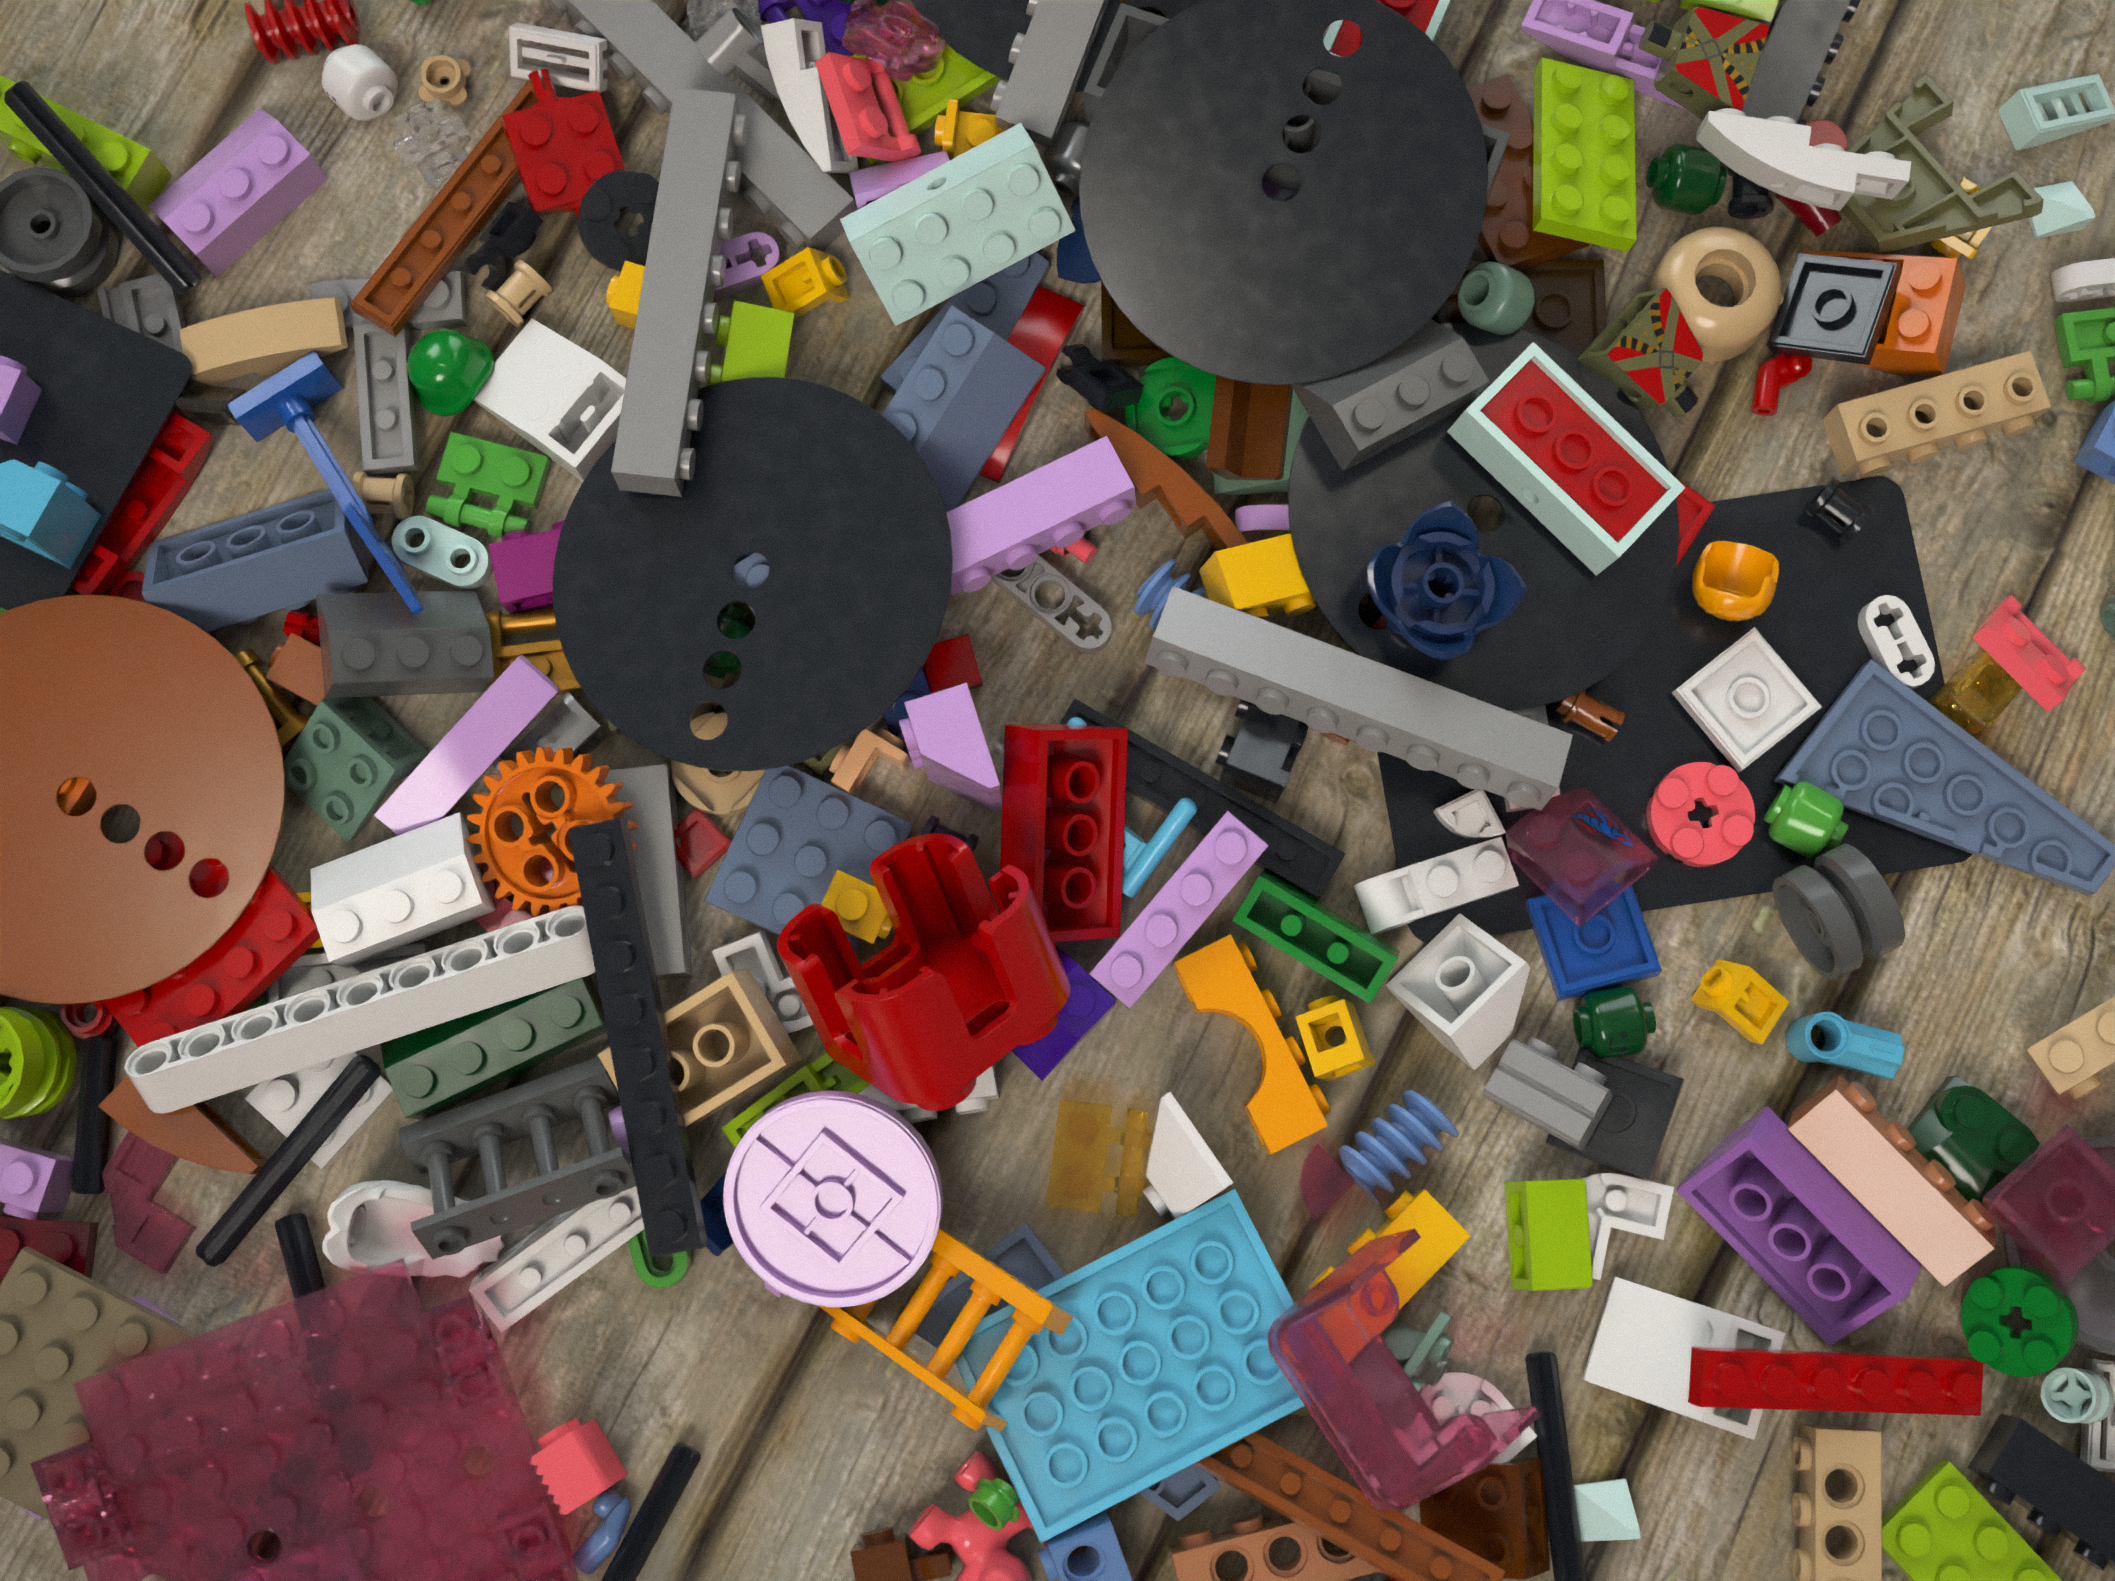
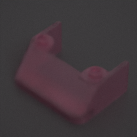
M1415 1228L1369 1240L1272 1323L1268 1332V1347L1273 1359L1367 1500L1374 1507L1383 1511L1409 1508L1484 1469L1540 1416L1536 1408L1530 1406L1485 1412L1481 1417L1470 1413L1458 1414L1448 1419L1441 1426L1379 1334L1393 1322L1399 1310L1397 1289L1384 1269L1421 1238Z

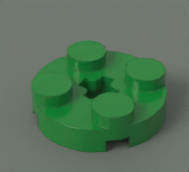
M1175 357L1164 358L1152 363L1144 370L1146 375L1139 380L1144 385L1139 403L1125 406L1127 426L1173 461H1182L1196 457L1205 450H1208L1216 377L1194 368ZM1181 397L1182 402L1185 405H1189L1188 411L1183 414L1181 419L1174 421L1171 416L1164 415L1165 409L1173 406L1174 398Z
M2018 1264L2001 1266L1974 1280L1964 1296L1961 1306V1324L1964 1335L1968 1340V1350L1977 1361L1987 1363L1993 1369L2006 1375L2033 1377L2045 1373L2056 1367L2075 1346L2079 1326L2073 1302L2068 1295L2064 1297L2061 1290L2052 1283L2055 1280L2044 1271ZM2014 1306L2021 1308L2022 1317L2032 1321V1328L2022 1330L2021 1334L2013 1331L2012 1326L2006 1320V1315L2013 1312Z

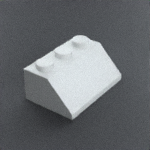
M462 813L453 814L310 869L312 915L330 963L348 968L496 911L487 882L482 883L481 880L484 875L480 863L476 864L473 860L476 851L473 843L467 842L466 837L470 836Z

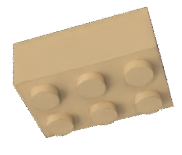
M750 969L729 972L664 1013L686 1131L802 1060ZM609 1047L597 1055L618 1090Z

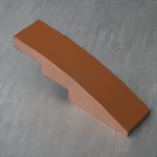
M1093 407L1085 412L1084 429L1093 442L1105 436L1108 437L1135 486L1136 504L1140 509L1158 499L1185 539L1203 529L1217 551L1249 543L1219 504L1177 463L1138 433Z

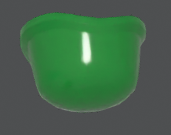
M443 328L433 330L424 335L413 346L408 356L407 371L413 384L414 394L421 405L434 415L446 417L458 414L468 407L492 374L495 362L492 351L480 340Z

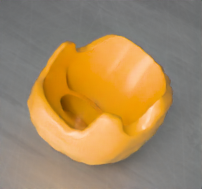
M1729 541L1709 543L1701 553L1692 574L1693 596L1698 606L1703 608L1706 613L1721 620L1741 621L1759 616L1771 604L1779 575V561L1772 553L1748 544Z

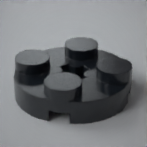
M631 170L611 172L596 180L581 200L577 219L580 239L591 257L608 269L621 272L625 260L642 266L646 264L659 182L650 174ZM629 208L632 214L640 213L643 222L637 225L638 235L629 237L626 230H616L614 222L621 218L620 209Z

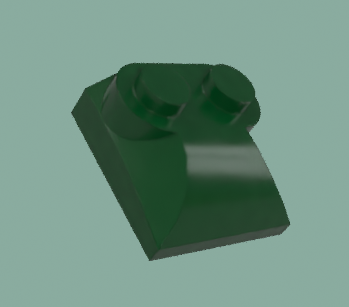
M1948 1076L1907 1128L1916 1141L1914 1148L1928 1162L1933 1159L1940 1162L1953 1176L1956 1182L1954 1188L1968 1202L1975 1199L1987 1210L2017 1174L2028 1170L2034 1164L2038 1154V1146L2040 1145L2033 1132L1984 1091L1956 1076Z

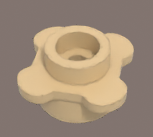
M445 55L427 58L423 62L421 79L424 84L418 91L421 100L426 104L444 101L450 102L455 107L463 105L468 99V93L465 90L466 79L472 73L469 63L464 59L454 60ZM448 78L449 83L442 85L441 80Z

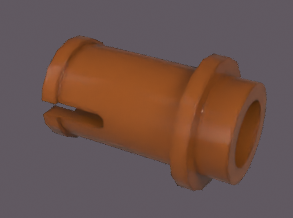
M1587 689L1556 703L1554 711L1561 714V721L1567 723L1569 720H1572L1601 736L1607 742L1614 738L1618 730L1602 722L1600 717L1614 725L1618 724L1620 726L1625 718L1624 712L1618 711L1587 694Z

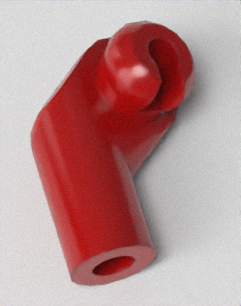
M1778 354L1762 363L1756 373L1751 411L1762 416L1775 415L1777 413L1780 390L1807 376L1812 369V358Z

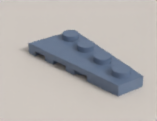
M1035 252L954 295L880 377L881 384L893 394L897 392L951 305L1007 341L1037 288L1042 285L1049 271V261L1038 252Z

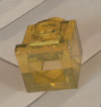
M1983 650L1968 657L1940 691L1927 702L1970 735L1988 729L2020 692L2022 687Z

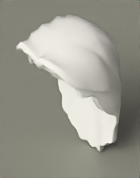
M378 1180L353 1184L341 1192L336 1200L331 1203L327 1213L330 1231L323 1240V1253L338 1268L364 1276L387 1274L433 1278L448 1275L463 1278L471 1271L477 1270L479 1265L484 1262L498 1261L499 1251L505 1246L501 1241L502 1235L464 1248L456 1254L445 1255L432 1260L411 1229V1222L434 1214L431 1189L398 1181ZM454 1196L456 1206L469 1202Z

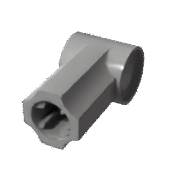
M732 6L696 41L699 52L720 74L728 76L732 72L767 101L772 98L780 100L768 65L761 32L747 15L737 7Z

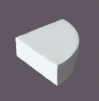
M1475 789L1433 811L1437 819L1448 830L1467 839L1488 840L1506 833L1483 789Z

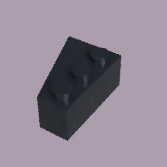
M1241 699L1234 715L1243 719L1241 728L1236 738L1228 734L1226 735L1215 763L1224 766L1219 780L1277 803L1286 788L1291 775V769L1303 745L1309 727L1304 722L1282 714L1266 713L1255 704Z

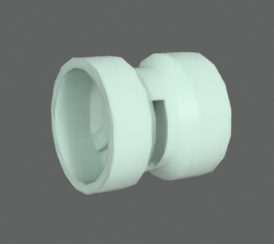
M2068 1367L2056 1369L2046 1376L2041 1386V1399L2044 1408L2052 1417L2061 1422L2072 1424L2101 1422L2110 1414L2114 1406V1392L2111 1384L2103 1375L2094 1370Z

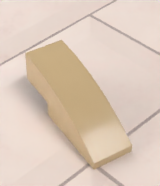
M335 297L259 307L209 319L179 329L182 353L190 359L193 365V376L191 379L211 386H217L253 372L266 377L274 375L313 350L320 357L348 348L341 300Z

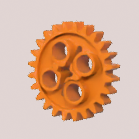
M551 746L537 747L535 755L530 750L517 752V763L512 760L498 763L502 776L494 774L486 775L483 778L491 793L484 792L473 795V799L483 807L482 813L467 815V820L480 826V833L472 834L466 838L467 842L481 844L482 852L476 854L473 860L476 864L486 862L489 867L481 878L482 883L498 880L500 885L496 890L495 897L501 899L514 894L512 910L526 909L531 904L532 917L547 914L549 909L550 912L569 906H583L577 872L574 871V856L568 829L623 818L622 813L634 805L633 801H617L615 796L624 786L623 782L606 784L604 780L608 775L610 767L603 765L590 770L592 755L589 753L579 754L573 761L571 747L558 748L555 755ZM555 783H558L565 793V801L561 808H558L551 798V790ZM527 793H530L531 804L526 800ZM514 813H517L524 823V831L520 838L513 833L511 828V819ZM627 820L629 831L638 827L637 822ZM551 823L555 825L557 830L551 836L553 841H551L548 836V834L553 830V826ZM631 841L632 850H636L638 845ZM543 856L553 866L551 881L546 880L540 871V862Z

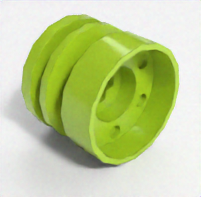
M0 1007V1118H28L47 1113L63 1100L74 1081L77 1056L73 1037L63 1022L47 1010L31 1007Z

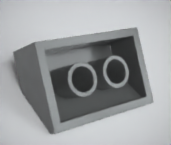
M1430 319L1425 326L1405 343L1384 357L1358 370L1326 380L1291 386L1344 472L1471 404L1489 384L1490 380L1464 338Z
M476 591L416 592L424 609L416 615L412 613L399 592L317 594L316 601L325 698L484 692L494 679L490 627Z

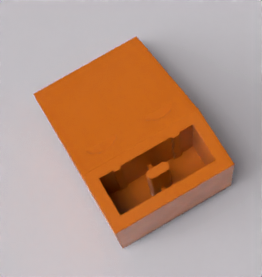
M1803 250V254L1898 263L1902 271L1870 365L1853 364L1897 375L1937 377L1945 374L1966 286L1958 258Z

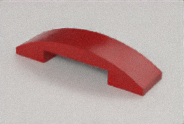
M1042 286L1037 288L1028 302L1007 342L1047 369L979 475L1000 484L1021 441V432L1060 352H1062L1064 346H1067L1084 312V305Z
M173 411L72 585L71 589L80 595H101L142 556L150 543H153L166 526L192 486L214 440L211 433Z

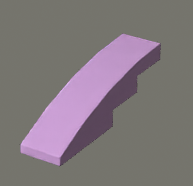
M1594 0L1532 1L1521 24V31L1589 69L1634 79V90L1685 109L1656 90L1654 80L1661 58L1639 49V42L1646 28L1633 24L1634 13Z
M522 654L519 655L413 770L374 816L396 835L404 834L443 819L489 769L492 763L507 750L560 691V688Z

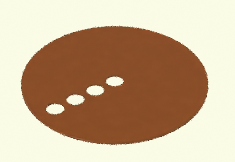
M104 595L61 596L12 608L0 614V994L31 1002L78 1004L114 999L143 990L171 977L192 964L212 948L236 923L251 903L265 878L276 850L285 805V770L282 748L275 722L264 697L239 661L214 637L194 623L171 611L146 602ZM73 778L89 780L96 790V800L93 807L87 813L80 816L67 815L58 804L60 788L65 782ZM117 805L133 807L140 817L138 833L133 839L125 843L109 841L102 831L104 815L109 809ZM173 832L183 841L185 848L183 859L173 869L166 871L157 870L149 864L146 858V847L151 838L158 833ZM206 859L221 861L229 873L227 887L221 894L213 898L200 897L193 891L190 884L193 868L199 862Z

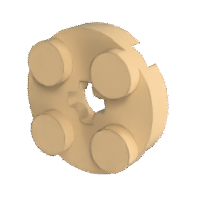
M712 712L702 714L691 720L690 727L693 734L703 740H711L720 736L727 726V713L715 714ZM674 760L671 761L672 780L682 797L696 809L723 818L746 811L765 771H733L728 776L722 772L714 776L710 772L712 769L694 767Z

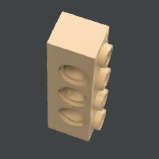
M1799 1423V1437H1794L1792 1443L1793 1465L1796 1470H1799V1492H1795L1792 1498V1518L1795 1526H1799V1549L1793 1550L1791 1559L1794 1581H1882V1432L1858 1426ZM1839 1469L1844 1478L1843 1488L1838 1495L1829 1497L1825 1489L1826 1478L1829 1473ZM1840 1526L1844 1533L1843 1544L1836 1552L1828 1553L1825 1546L1826 1534L1831 1528Z

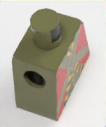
M1692 7L1674 24L1673 28L1652 20L1642 34L1639 49L1661 58L1654 80L1656 90L1704 120L1709 111L1725 108L1742 111L1770 26L1703 7Z
M1667 288L1635 294L1577 359L1582 365L1621 389L1637 410L1657 408L1665 405L1673 417H1679L1689 412L1698 402L1699 398L1685 380L1700 365L1703 353Z

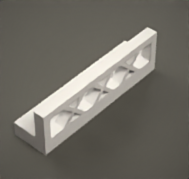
M637 1187L622 1191L614 1197L600 1199L554 1216L500 1255L498 1261L489 1263L474 1274L469 1291L501 1333L644 1229Z

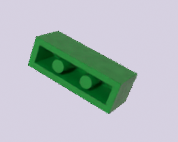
M1266 870L1258 876L1232 920L1371 1004L1400 953L1396 948Z

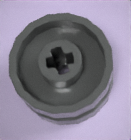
M34 167L17 171L0 182V264L12 272L15 277L63 299L84 295L104 282L117 259L119 239L116 225L74 178L57 169Z
M1846 843L1839 845L1816 857L1813 869L1802 865L1774 879L1772 888L1774 901L1785 929L1805 960L1821 976L1828 980L1839 979L1860 968L1863 955L1874 959L1903 945L1906 935L1903 918L1896 899L1882 875L1857 848Z

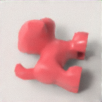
M979 1450L974 1451L953 1477L963 1489L975 1492L979 1479L993 1481L994 1478H1000L1004 1480L991 1458ZM1020 1498L1019 1502L1015 1505L1019 1511V1519L1015 1523L1009 1521L1001 1531H995L986 1526L975 1516L971 1509L957 1517L943 1511L932 1503L922 1512L907 1532V1535L917 1545L927 1550L933 1549L940 1542L952 1545L953 1550L960 1557L964 1565L955 1581H1032V1575L1025 1562L1006 1548L1010 1540L1027 1528L1034 1530Z

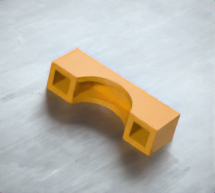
M1229 934L1175 961L1172 969L1194 1012L1218 1013L1235 1019L1252 1034L1259 1047L1262 1060L1260 1081L1255 1093L1243 1109L1266 1155H1271L1329 1126L1323 1116L1330 1112L1329 1105L1316 1083L1308 1086L1299 1067L1306 1064L1304 1056L1293 1036L1284 1039L1275 1021L1282 1017L1280 1009L1268 988L1260 992L1251 972L1258 968L1246 943L1243 941L1236 945L1232 935Z

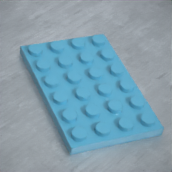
M1233 1189L1037 1290L1036 1292L1072 1315L1073 1318L1062 1336L1046 1327H1043L1039 1335L1032 1334L987 1406L1008 1423L1003 1431L986 1425L985 1427L1040 1543H1043L1338 1389L1241 1199L1236 1190ZM1011 1304L981 1320L955 1362L969 1393L1015 1321L1011 1318V1315L1016 1308Z

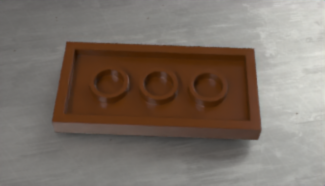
M1509 74L1467 88L1480 123L1511 134L1504 161L1485 208L1481 232L1478 238V242L1488 261L1501 263L1515 270L1522 271L1589 247L1590 243L1533 231L1534 122Z

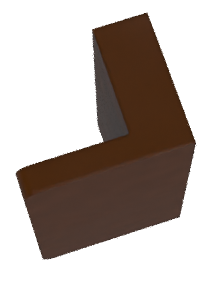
M1216 376L1206 469L1226 480H1281L1284 474L1293 394L1292 386L1250 384Z

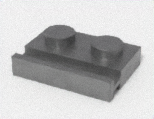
M160 273L119 283L120 287L108 290L105 287L97 289L103 317L182 353L179 329L185 328L186 323L180 295Z

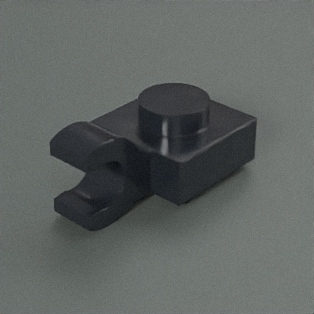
M508 201L479 238V241L483 243L482 246L475 253L467 257L462 269L469 274L476 275L480 268L487 264L489 275L481 286L489 291H497L506 280V259L514 260L517 255L526 252L536 239L535 232L544 221L531 208Z
M1080 343L1063 347L1062 352L1070 358L1073 366L1057 369L1056 375L1062 383L1069 385L1083 396L1090 406L1103 412L1139 403L1144 385L1113 360L1098 361L1091 354L1090 350Z

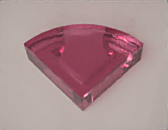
M1316 1144L1308 1153L1300 1174V1190L1303 1202L1310 1215L1317 1220L1354 1184L1352 1179L1319 1144Z

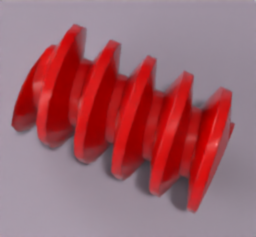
M264 0V14L262 15L257 13L250 2L245 3L246 20L255 46L271 64L281 63L283 51L291 60L300 59L302 46L309 55H319L321 41L329 51H335L340 48L341 37L348 46L359 44L360 24L353 0H323L317 2V0H303L302 6H298L294 0H284V10L278 11L272 0Z

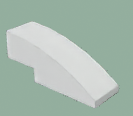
M792 18L762 25L761 31L766 57L776 91L789 121L806 150L823 172L849 173L858 170L857 156L847 155L815 64L817 60L826 54L822 22Z

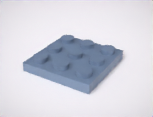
M789 765L765 769L706 894L704 902L780 936L786 924L799 912L813 903L821 904L836 870L845 872L875 886L870 875L872 861L890 847L907 840L913 824ZM845 933L855 953L860 939Z

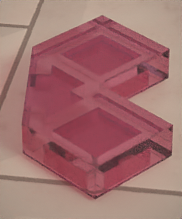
M128 1131L102 1171L105 1191L110 1196L115 1222L112 1228L116 1247L158 1273L165 1274L168 1273L196 1229L195 1225L153 1200L180 1157L159 1149Z

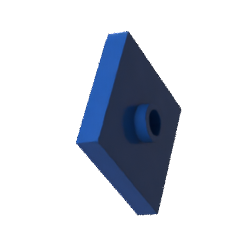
M1628 874L1527 899L1526 909L1557 1002L1585 995L1589 991L1608 989L1659 976L1662 969Z

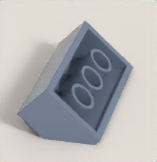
M952 305L882 414L911 442L926 463L938 486L946 512L959 507L1047 369Z
M329 488L150 543L141 593L146 603L171 611L210 634L213 630L232 624L241 626L253 623L261 618L262 615L280 609H299L310 603L313 599H316L317 594L350 593L359 588L361 584L368 582L369 557L364 541L342 511L341 506Z

